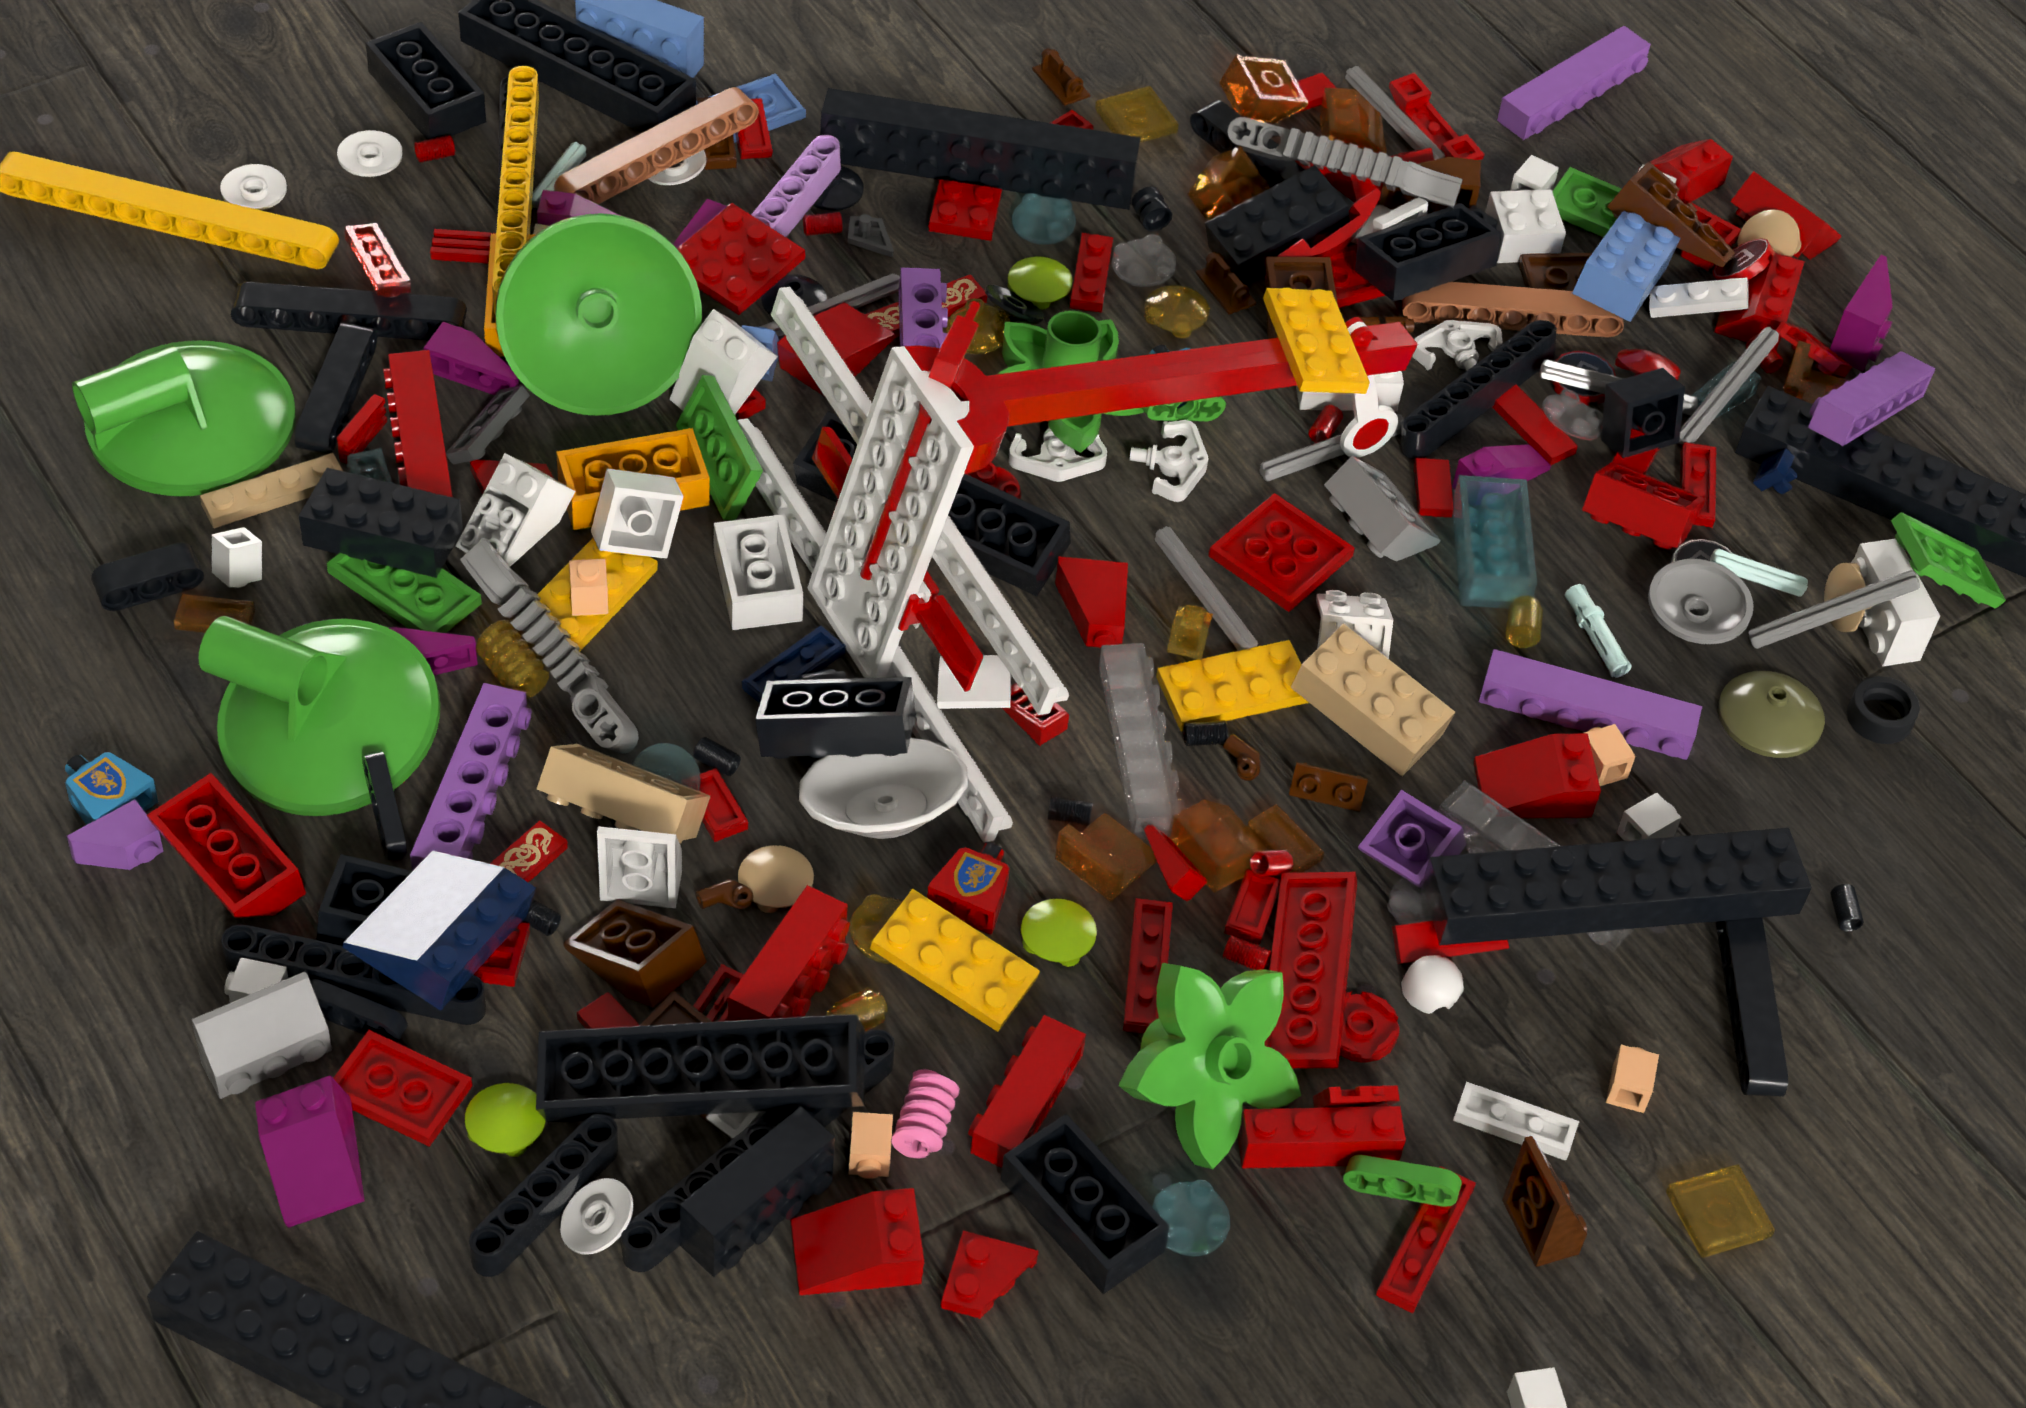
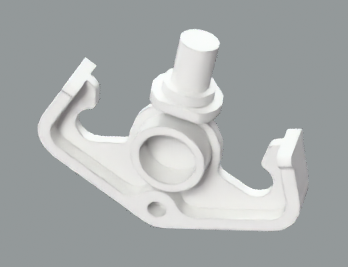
M1446 320L1414 339L1418 346L1412 357L1421 363L1426 370L1432 368L1436 357L1434 353L1428 352L1425 348L1440 347L1447 355L1455 359L1458 368L1469 370L1479 360L1474 340L1488 338L1490 340L1488 348L1494 351L1502 345V331L1497 325L1491 323Z
M1188 420L1164 421L1161 432L1162 437L1166 439L1167 437L1174 438L1177 435H1183L1187 438L1183 446H1168L1160 451H1157V445L1154 444L1153 448L1149 447L1148 450L1131 447L1130 461L1146 463V466H1150L1149 470H1154V464L1158 463L1164 475L1179 477L1180 484L1177 486H1173L1167 480L1156 477L1152 493L1174 502H1180L1187 498L1206 473L1208 455L1197 426L1193 422Z
M1050 427L1044 432V443L1041 446L1039 455L1025 457L1021 454L1022 451L1026 450L1027 445L1026 441L1021 439L1022 434L1016 433L1009 450L1008 462L1012 468L1057 482L1099 471L1105 467L1107 449L1101 441L1099 434L1094 442L1088 446V451L1093 452L1094 456L1087 458L1076 455L1074 449L1060 441L1053 434Z

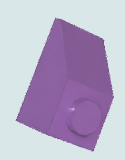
M136 800L67 835L72 859L76 864L131 870L142 863L151 861L156 855L164 852L159 831L149 821L146 812Z

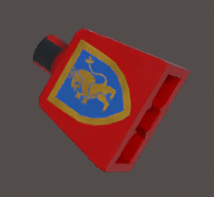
M986 843L980 853L966 847L960 848L930 882L927 898L971 927L992 935L1007 891L1010 867L1006 863L1001 862L1004 857L1003 849L994 843Z

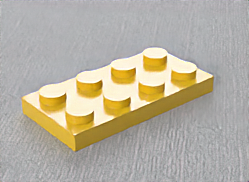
M1266 288L1263 300L1299 391L1366 394L1370 382L1332 291L1322 289Z
M593 537L572 560L606 559L608 614L572 616L569 563L537 595L541 598L539 601L550 609L551 612L549 614L556 617L561 623L559 626L570 634L571 637L569 639L576 642L580 647V652L658 570L657 560L649 556L600 551Z
M1290 640L1157 668L1156 678L1180 731H1183L1185 722L1229 721L1309 703L1291 688L1302 664Z
M914 889L909 892L875 936L869 948L997 1032L1002 1028L1040 973V970Z

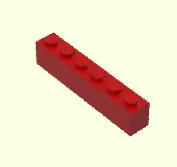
M422 350L388 354L390 368L383 369L385 388H392L393 392L387 393L389 413H396V417H390L393 438L400 437V442H394L396 463L403 462L404 467L398 468L399 484L453 498L430 351Z

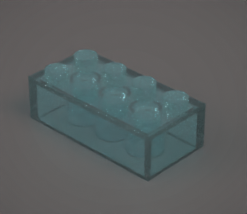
M1459 475L1453 497V522L1460 606L1529 610L1537 585L1527 480Z

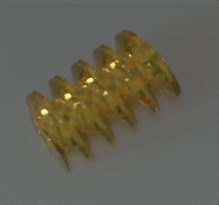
M509 620L497 621L486 628L478 638L476 644L477 653L503 687L526 692V699L531 698L545 687L549 679V672L543 670V663L540 659L536 658L534 651L529 649L527 642L521 639L522 636L517 630H514Z

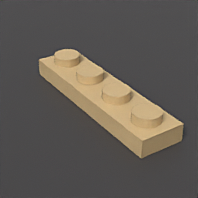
M334 453L200 495L201 505L213 528H217L307 499L312 494L326 468L343 470Z

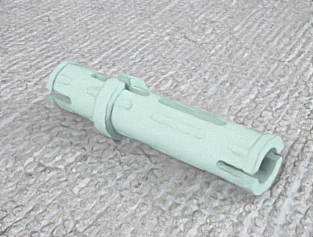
M1577 584L1569 588L1565 592V598L1577 615L1576 622L1580 628L1586 630L1607 666L1611 677L1618 678L1628 673L1632 665L1625 657L1615 637L1603 619L1604 612L1601 607L1594 604L1585 585Z

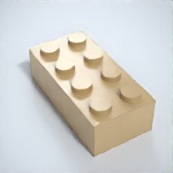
M1344 623L1301 665L1291 685L1295 692L1402 777L1444 734L1455 714L1453 709Z
M580 744L552 746L537 786V790L548 794L547 799L551 802L568 806L569 802L582 807L580 812L589 817L602 819L603 816L616 820L614 825L620 829H639L647 832L676 834L679 843H682L683 840L697 837L711 796Z

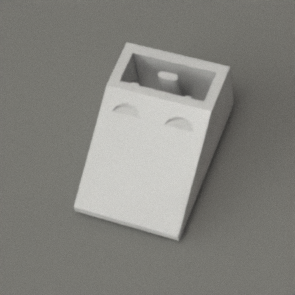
M504 453L456 547L467 553L482 538H485L510 567L560 522L575 491L535 467Z

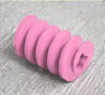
M919 1069L913 1072V1079L909 1083V1092L905 1096L904 1106L901 1108L900 1118L896 1123V1131L892 1135L891 1143L898 1152L909 1158L921 1159L927 1157L929 1152H937L942 1149L943 1140L941 1138L947 1133L946 1125L951 1120L950 1112L955 1108L954 1099L959 1095L960 1088L954 1081L928 1069Z

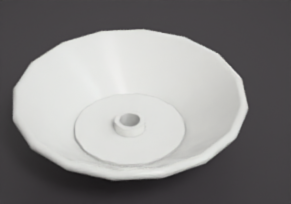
M910 738L906 754L895 756L864 754L858 757L827 755L814 762L800 780L799 802L813 819L835 829L870 838H896L908 834L933 820L957 803L968 787L967 766L953 750L930 740Z

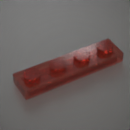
M377 223L344 227L345 240L377 296L396 297L400 293L411 292V280Z

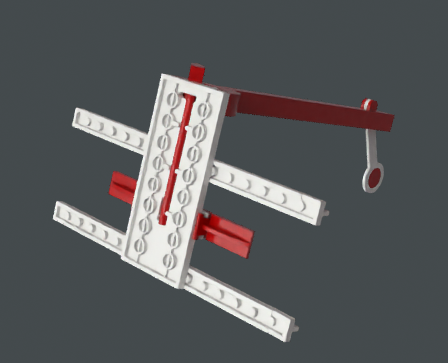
M791 287L779 288L771 316L784 332L786 339L857 443V448L852 459L834 430L830 427H822L812 460L838 498L827 533H825L826 531L821 527L822 525L808 506L809 504L806 503L807 501L804 500L805 498H803V495H801L789 477L790 475L787 474L788 472H786V469H784V466H782V463L774 454L775 452H773V449H771V446L763 437L764 435L761 434L762 432L757 427H754L748 418L739 419L737 421L763 470L755 486L773 514L784 515L790 541L812 573L807 588L841 642L846 645V650L864 678H912L916 712L912 732L917 739L930 740L953 750L967 766L968 787L957 802L965 815H968L983 843L994 841L999 830L1012 827L1013 821L1011 816L1008 815L1006 809L1003 808L1004 806L1001 805L1002 802L999 801L993 789L990 788L991 786L988 785L989 782L986 781L980 769L977 768L978 766L975 765L976 762L973 761L974 759L971 758L963 743L960 742L961 739L958 738L959 736L956 735L957 733L950 726L946 716H944L942 710L937 708V703L933 700L934 697L931 696L927 687H925V684H923V681H921V678H919V675L913 668V665H911L907 656L904 655L905 653L902 652L901 647L898 646L903 631L908 630L909 625L913 624L916 629L921 624L963 690L967 692L971 689L983 660V654L944 595L938 596L940 589L927 571L931 558L933 557L1018 686L1023 689L1038 715L1050 713L1053 704L1067 700L1069 693L1064 684L1061 683V680H1059V677H1057V674L1054 673L1055 671L1052 670L1050 664L1047 663L1048 661L1041 653V650L1038 649L1039 647L1036 646L1032 637L1029 636L1023 624L1020 623L1016 614L1013 613L1012 607L1009 606L1003 594L1000 593L994 581L991 580L992 578L989 577L983 565L980 564L981 562L978 561L972 549L969 548L970 546L965 542L966 539L963 538L959 530L956 529L957 527L954 526L953 520L948 516L963 475L983 469L993 461L1008 426L1297 386L1279 338L985 376L976 365L964 358L979 327V323L974 320L981 305L973 301L965 317L961 315L956 316L941 348L913 345L891 348L876 394L871 403L863 388H861L843 359H841V356H839V353H837V350H835V347H833V344H831V341L823 332L824 330L821 329L822 327L817 324L816 319L811 315L812 313L808 310L804 301L794 293ZM1359 317L1351 318L1345 322L1370 382L1366 394L1351 393L1354 419L1347 425L1340 439V447L1349 457L1359 458L1375 452L1392 437L1397 428L1398 416L1393 409L1384 405L1378 406L1375 375L1406 370L1418 346V343L1400 322L1366 326Z

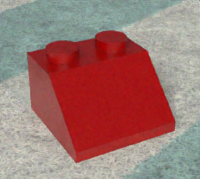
M1712 139L1680 145L1654 159L1651 163L1662 173L1677 178L1675 185L1680 189L1677 192V196L1687 205L1689 202L1698 199L1725 183L1733 156Z

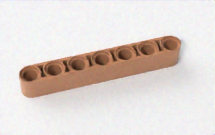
M728 88L563 173L555 181L554 191L574 193L596 204H600L750 126L758 117V107L739 88Z
M1448 282L1402 299L1403 316H1408V319H1414L1415 323L1440 324L1446 320L1491 323L1497 325L1500 329L1521 331L1534 321L1546 320L1555 324L1557 328L1556 334L1614 337L1624 329L1623 318L1572 294L1573 291Z

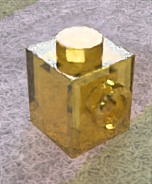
M1197 605L1178 606L1173 620L1167 652L1202 660L1213 614L1206 612L1203 607Z

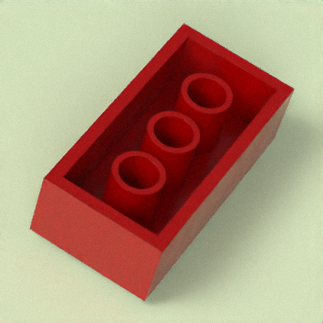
M807 885L729 995L728 1021L805 1017L811 1004L810 999L816 991L822 992L829 980V971L834 964L840 965L847 954L849 944L845 942L850 927V922L847 921L848 904Z

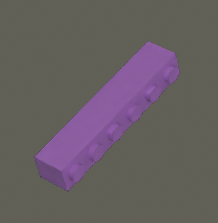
M1622 26L1504 96L1497 121L1522 140L1535 133L1538 134L1546 126L1555 121H1560L1571 111L1580 109L1589 100L1596 96H1601L1614 85L1621 84L1632 74L1641 72L1648 63L1647 55L1651 44L1627 27Z
M1902 351L1890 358L1887 357L1882 363L1877 366L1873 365L1870 370L1858 374L1851 381H1846L1836 390L1832 389L1824 397H1818L1810 409V415L1813 417L1808 428L1844 446L1922 398L1935 368Z
M1493 649L1479 703L1584 732L1594 727L1602 728L1616 724L1628 744L1685 760L1688 759L1694 743L1702 706L1496 649Z

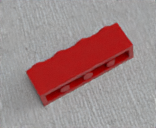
M1046 1015L1042 1017L1037 1027L1030 1026L1022 1042L1023 1051L1019 1056L1013 1055L1004 1073L1006 1079L1001 1086L998 1084L994 1085L986 1103L989 1107L984 1115L978 1113L970 1126L968 1135L972 1137L971 1154L1002 1168L1004 1154L1038 1132L1083 1056L1086 1039L1085 1033Z
M1400 1106L1243 1109L1241 1126L1238 1132L1242 1168L1347 1166L1349 1159L1355 1155L1400 1161L1406 1142Z

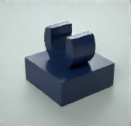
M1785 448L1762 461L1753 484L1761 491L1773 486L1780 494L1788 492L1793 487L1789 482L1798 476L1791 468L1795 456Z

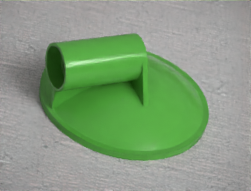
M602 213L585 214L564 219L550 225L537 233L517 252L504 273L499 286L495 311L496 329L503 354L510 368L524 386L536 396L557 408L572 413L594 416L613 415L636 409L651 402L669 389L679 378V373L692 338L702 323V304L698 285L690 266L674 244L652 227L628 217Z
M182 341L160 345L140 352L115 367L72 382L75 401L84 420L88 445L95 459L109 474L121 482L154 494L197 496L252 479L278 459L294 432L296 422L295 402L292 390L285 377L273 364L260 355L228 343Z
M221 616L209 626L202 639L199 650L200 668L206 673L230 681L221 701L217 723L218 742L224 762L233 778L248 794L273 809L303 816H327L362 808L371 804L362 764L363 754L383 751L393 790H395L418 768L434 741L440 719V696L436 679L430 665L415 645L399 633L385 626L357 619H329L305 624L278 636L231 617Z

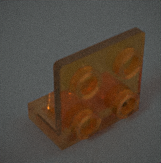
M1798 341L1788 368L1783 392L1813 404L1818 397H1824L1832 389L1836 390L1846 381H1849L1811 370L1814 360L1808 357L1811 344Z
M1106 813L1099 816L1082 832L1067 824L1058 833L1055 859L1110 902L1157 862L1154 852L1149 845Z

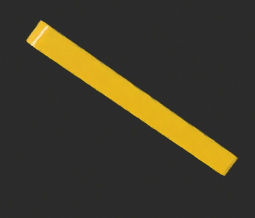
M529 66L513 68L509 72L492 281L494 313L496 311L499 286L504 273L517 252L530 239L539 92L537 71Z
M9 152L0 163V192L304 267L313 269L324 268L339 244V238L335 231L324 225L28 154Z

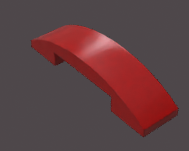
M1415 73L1390 81L1389 89L1396 105L1445 154L1444 158L1456 157L1473 160L1484 158L1485 154L1468 134L1459 137L1429 102L1432 92Z
M1376 188L1354 203L1349 210L1350 222L1314 247L1310 248L1305 240L1301 239L1277 257L1334 256L1345 248L1362 230L1377 205L1381 192Z

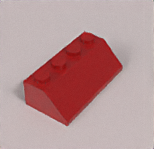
M212 773L147 814L149 821L234 917L274 916L306 894L298 868Z

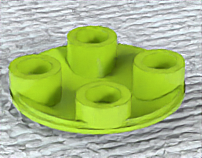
M1029 257L1018 261L1011 267L1008 273L1007 287L1022 299L1032 302L1039 309H1046L1050 306L1051 302L1058 301L1069 293L1072 287V276L1062 263L1054 259Z
M1048 899L1032 906L1023 917L1021 924L1023 948L1029 953L1048 961L1060 962L1062 965L1070 967L1078 964L1080 958L1091 950L1096 941L1097 928L1091 914L1081 905L1065 899Z
M501 1083L483 1089L470 1101L465 1113V1127L470 1141L485 1150L506 1153L511 1157L524 1154L527 1147L540 1136L546 1122L536 1110V1093L525 1086L514 1083Z

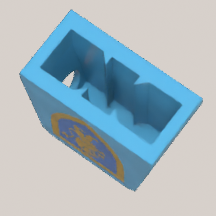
M110 752L101 754L91 762L82 755H76L65 766V772L70 775L65 781L69 801L86 825L133 800H136L144 811L158 803L154 779Z

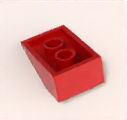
M845 302L813 317L816 319L817 324L822 327L821 329L824 330L823 332L854 377L895 339L893 332ZM785 335L777 343L780 368L824 396Z
M1588 733L1550 734L1474 758L1485 819L1592 817L1601 789Z
M914 1188L873 1191L791 1219L799 1296L922 1284L924 1255Z

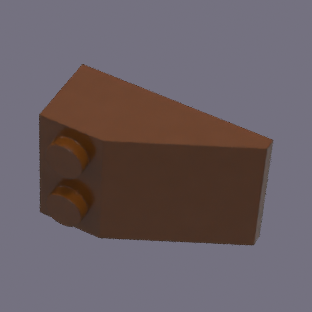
M1446 157L1418 163V165L1463 179L1455 205L1462 203L1467 208H1470L1472 205L1476 206L1480 190L1481 160ZM1383 183L1378 205L1394 210L1416 199V197L1402 194L1401 189L1398 187L1395 188V191L1388 190L1385 183ZM1427 201V214L1448 208L1449 206Z
M1266 257V288L1322 289L1332 291L1337 303L1330 257ZM1267 310L1268 339L1278 338Z
M618 899L563 942L568 952L625 997L650 1007H654L664 1001L667 995L684 981L690 979L697 970L707 963L693 925Z
M1533 1136L1525 1137L1502 1201L1535 1267L1579 1255L1587 1236V1226L1584 1218L1580 1214H1576L1570 1202V1194L1565 1182L1559 1181L1553 1167Z

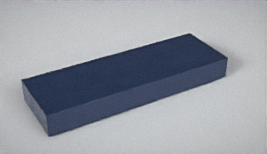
M820 625L742 681V689L760 704L767 681L798 680L799 675L821 671L845 654L846 645Z

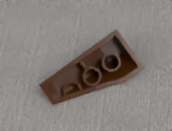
M1651 162L1642 167L1607 206L1616 219L1624 210L1628 213L1640 215L1644 221L1657 227L1669 229L1673 235L1681 238L1677 248L1720 267H1723L1735 254L1711 225L1702 224L1698 220L1696 214L1698 210L1692 203L1684 204L1676 195L1680 189Z

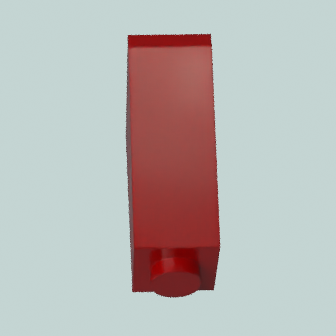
M1058 556L1055 585L1085 645L1102 649L1121 650L1125 628L1128 563Z

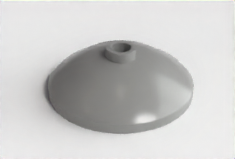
M1684 559L1664 566L1654 576L1648 592L1649 606L1657 621L1675 636L1694 643L1719 644L1730 641L1743 633L1749 625L1753 614V599L1742 579L1726 567L1707 560Z

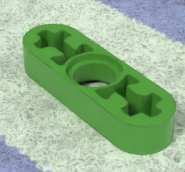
M1220 396L1187 401L1180 408L1177 407L1182 402L1142 407V410L1151 420L1212 421L1223 413L1226 402Z
M1365 1155L1352 1156L1348 1161L1343 1177L1345 1184L1357 1192L1437 1206L1454 1205L1457 1202L1462 1184L1460 1177L1447 1169Z

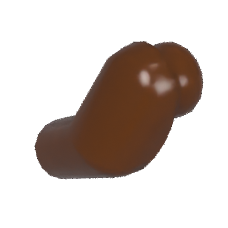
M1232 734L1224 743L1223 748L1237 758L1238 776L1245 781L1253 780L1260 773V754L1238 736Z
M730 879L695 892L701 909L718 903L736 909H744L750 906L753 900V892L748 886Z

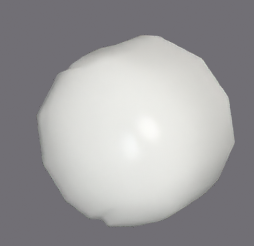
M1440 955L1424 956L1417 959L1409 967L1401 982L1403 995L1410 1005L1428 1014L1441 1007L1450 1009L1464 991L1462 973L1454 962Z

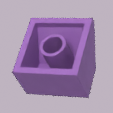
M1401 790L1358 848L1416 886L1421 887L1429 858L1459 855L1466 846L1462 826Z

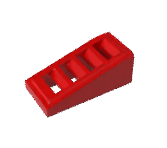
M1017 683L1011 686V698L1019 693L1023 696L1015 701L1011 700L1010 708L1002 709L1039 746L1067 730L1069 714L1055 702L1048 714L1038 715L1037 712L1031 714L1030 712L1035 710L1031 702L1025 707L1020 706L1029 701L1023 689Z
M1148 824L1144 831L1169 889L1183 900H1191L1207 883L1205 876L1167 834L1154 825Z

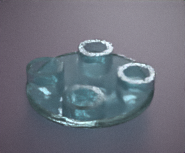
M1030 193L1022 198V203L1014 210L1012 224L1017 234L1023 239L1032 243L1046 245L1058 243L1070 236L1075 228L1076 218L1072 210V203L1068 199L1040 197L1035 193Z
M1205 1180L1180 1182L1170 1185L1158 1193L1153 1201L1152 1207L1170 1226L1166 1247L1176 1253L1186 1256H1201L1211 1253L1223 1244L1229 1233L1231 1224L1228 1208L1222 1198L1214 1191L1213 1186Z

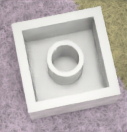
M1551 189L1490 192L1485 213L1498 221L1496 229L1501 232L1497 263L1518 262L1520 254L1561 253L1566 231Z
M607 468L591 528V533L600 551L667 559L684 497L675 478Z

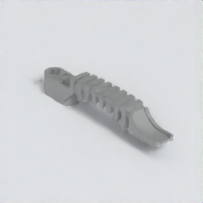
M1247 117L1234 119L1228 127L1230 140L1242 151L1275 160H1297L1302 165L1309 167L1312 163L1322 170L1325 166L1329 171L1337 173V170H1340L1345 176L1351 177L1354 174L1357 179L1366 181V178H1368L1372 184L1377 186L1385 183L1388 190L1395 191V188L1398 187L1401 189L1402 194L1416 198L1420 197L1426 201L1454 208L1463 181L1461 178L1425 168L1414 162L1403 161L1402 158L1397 156L1392 158L1383 152L1378 154L1369 148L1364 147V149H1361L1355 144L1350 143L1347 145L1337 139L1332 141L1329 137L1322 135L1317 137L1314 133L1307 131L1302 133L1299 129L1295 128L1289 130ZM1248 129L1250 131V135L1243 136V138L1241 139L1239 137L1240 132L1245 133ZM1274 136H1280L1281 143L1275 149H1268L1267 142Z
M482 538L460 559L463 565L493 603L501 605L498 611L503 616L514 619L510 622L513 627L525 632L522 635L523 638L535 645L532 648L538 655L545 657L542 659L543 663L553 669L550 673L555 679L560 680L557 683L559 687L571 695L570 699L574 715L595 742L601 747L620 754L633 750L639 739L638 731L606 690L609 687L603 679L597 677L600 673L595 667L589 665L590 660L585 654L579 652L580 647L576 642L569 639L571 637L570 634L559 626L561 623L558 619L549 614L551 612L550 609L539 601L541 598L537 593L531 591L528 588L529 585L506 564L489 541ZM598 701V710L595 714L591 715L592 705Z

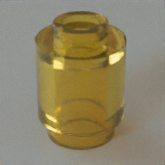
M1519 596L1513 600V603L1508 608L1506 639L1516 647H1532L1539 643L1541 639L1543 609L1536 598L1532 596Z
M867 987L835 1002L833 1008L827 1010V1016L857 1014L865 1032L884 1023L885 1013L888 1012V1008L882 994L878 991L874 993L871 988Z

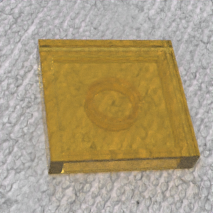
M1151 86L1096 101L1095 109L1112 133L1141 137V143L1178 132V122Z
M1739 1164L1675 1182L1667 1187L1666 1193L1701 1258L1770 1238L1775 1232L1774 1226Z

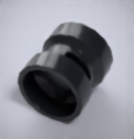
M1152 186L1145 187L1139 190L1132 198L1131 204L1136 214L1140 216V221L1146 230L1158 231L1170 223L1173 214L1168 204L1164 202V197L1158 188Z

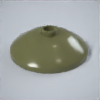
M1752 671L1733 678L1725 686L1718 702V715L1722 726L1729 736L1744 748L1767 757L1788 758L1807 752L1818 742L1825 725L1823 708L1814 693L1798 680L1778 672Z

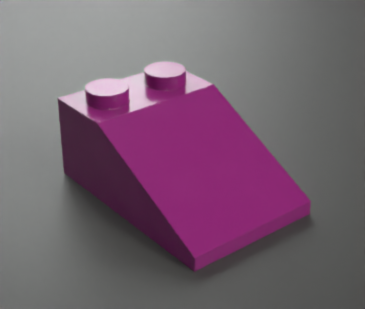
M1879 256L1845 308L1830 347L1833 352L1848 364L1862 372L1870 360L1873 362L1877 361L1884 346L1879 341L1886 338L1893 323L1888 320L1893 305L1886 256Z
M331 1075L255 1102L260 1142L283 1220L288 1228L365 1201L351 1098Z

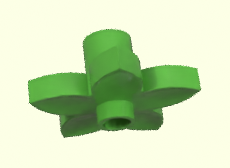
M1063 311L1054 315L1048 322L1047 330L1026 323L1005 322L1002 355L1008 368L998 374L1116 359L1119 345L1118 331L1112 319L1097 321L1093 316L1080 311ZM1135 408L1104 414L1130 416L1144 413L1142 408ZM1102 413L1050 420L1048 423L1053 434L1060 441L1081 453L1094 442L1099 434Z
M1162 963L1157 983L1156 1000L1159 1018L1154 1020L1146 1029L1141 1041V1050L1129 1063L1118 1086L1136 1099L1162 1106H1176L1175 1122L1177 1134L1182 1148L1194 1165L1214 1169L1228 1154L1241 1126L1242 1105L1258 1109H1276L1288 1105L1301 1096L1296 1074L1288 1060L1280 1052L1266 1047L1264 1044L1276 1027L1281 1014L1284 996L1283 972L1265 969L1245 971L1232 977L1220 989L1211 977L1200 970Z

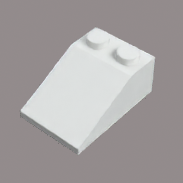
M713 309L692 338L679 373V378L675 383L669 400L681 410H684L702 375L715 376L735 415L778 356L732 319Z
M598 826L600 900L615 902L618 899L629 904L676 908L682 875V848L676 834Z

